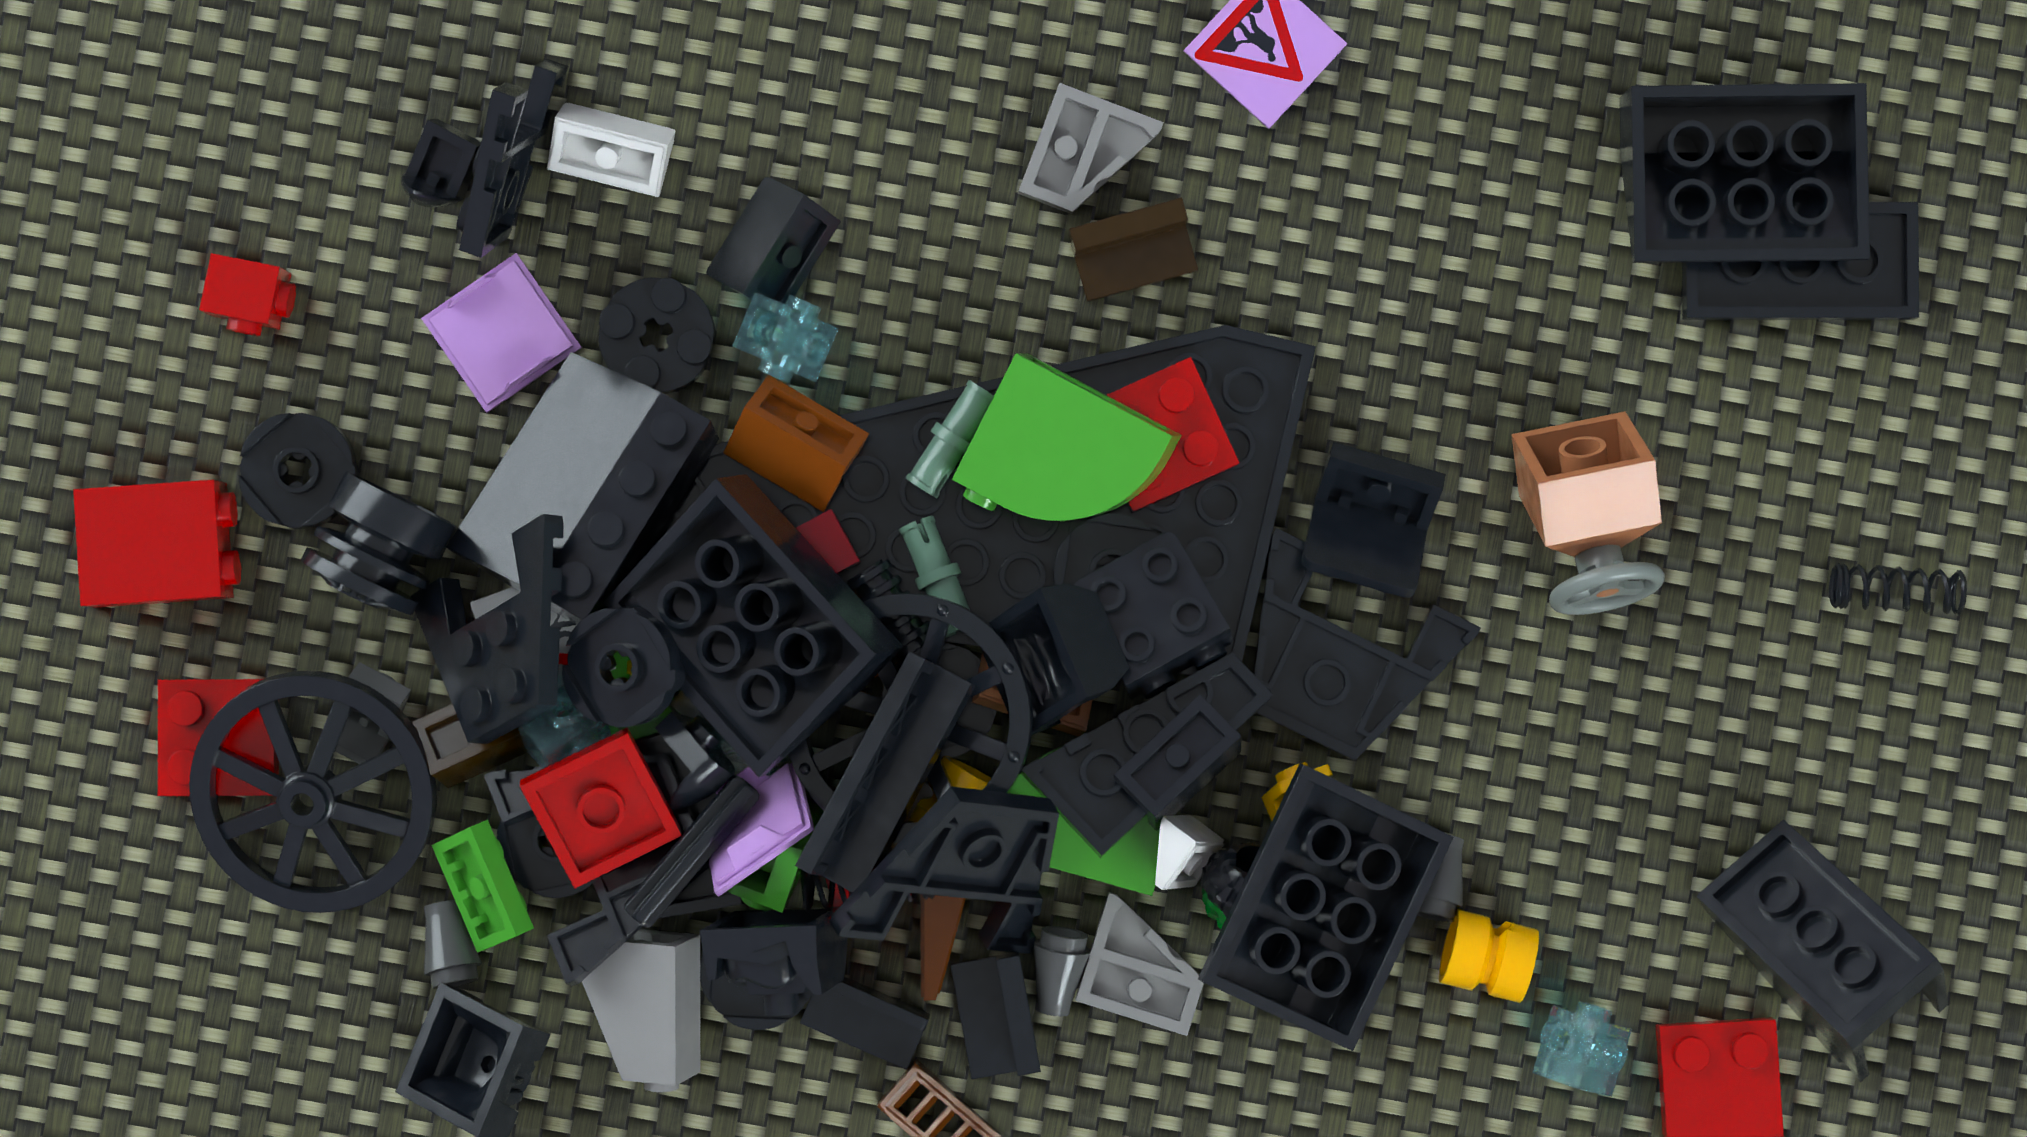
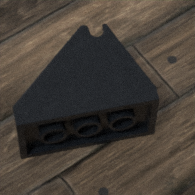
M1784 819L1697 895V898L1711 918L1839 1063L1843 1061L1860 1082L1870 1075L1862 1041L1913 996L1922 991L1939 1013L1948 1006L1944 969L1938 959Z

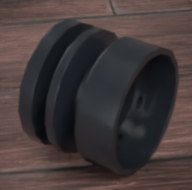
M345 471L329 506L350 523L345 533L317 526L314 535L336 547V550L331 557L307 547L300 561L314 569L328 585L356 600L377 609L398 610L405 614L413 615L419 602L397 589L400 580L426 589L430 582L422 573L409 565L413 554L429 559L441 560L446 546L458 526L379 485Z

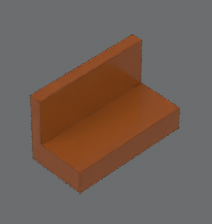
M768 374L745 405L723 453L824 512L843 475L862 449L869 433Z

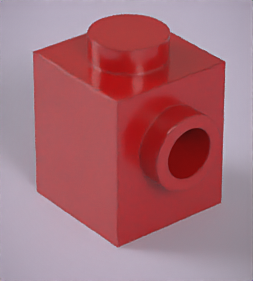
M211 253L199 310L213 317L228 319L227 330L261 336L262 327L280 330L282 317H290L296 298V285L290 283L291 273L279 266Z

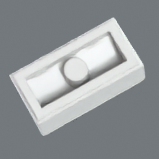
M565 103L555 116L547 170L659 197L674 143L675 130L572 103Z
M1191 815L1163 816L1160 823L1155 885L1161 890L1194 887L1202 877V867L1206 866L1209 857L1213 853H1217L1218 850L1222 849L1224 839Z

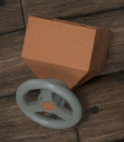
M1624 411L1511 434L1518 492L1524 507L1545 547L1575 557L1578 575L1565 580L1553 589L1549 596L1551 607L1555 611L1567 615L1593 614L1630 605L1655 593L1664 583L1665 574L1659 566L1648 562L1624 563L1621 551L1623 546L1662 523L1656 461L1627 413Z

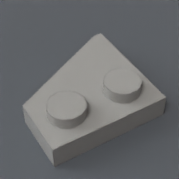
M1059 83L1018 194L1072 214L1160 133L1164 122Z
M1108 892L1075 1001L1187 1036L1204 983L1198 980L1200 974L1117 894Z

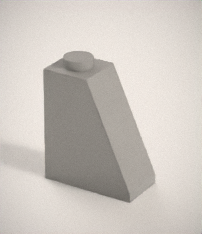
M640 929L590 973L582 983L621 1079L623 1081L644 1083V1089L647 1091L670 1092L679 1089L680 1083L701 1072L700 934Z

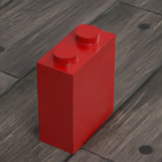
M213 479L73 489L80 606L98 608L234 598L233 585H239L241 582V562L238 551L231 550L229 527H236L238 511L235 494L227 492V483Z

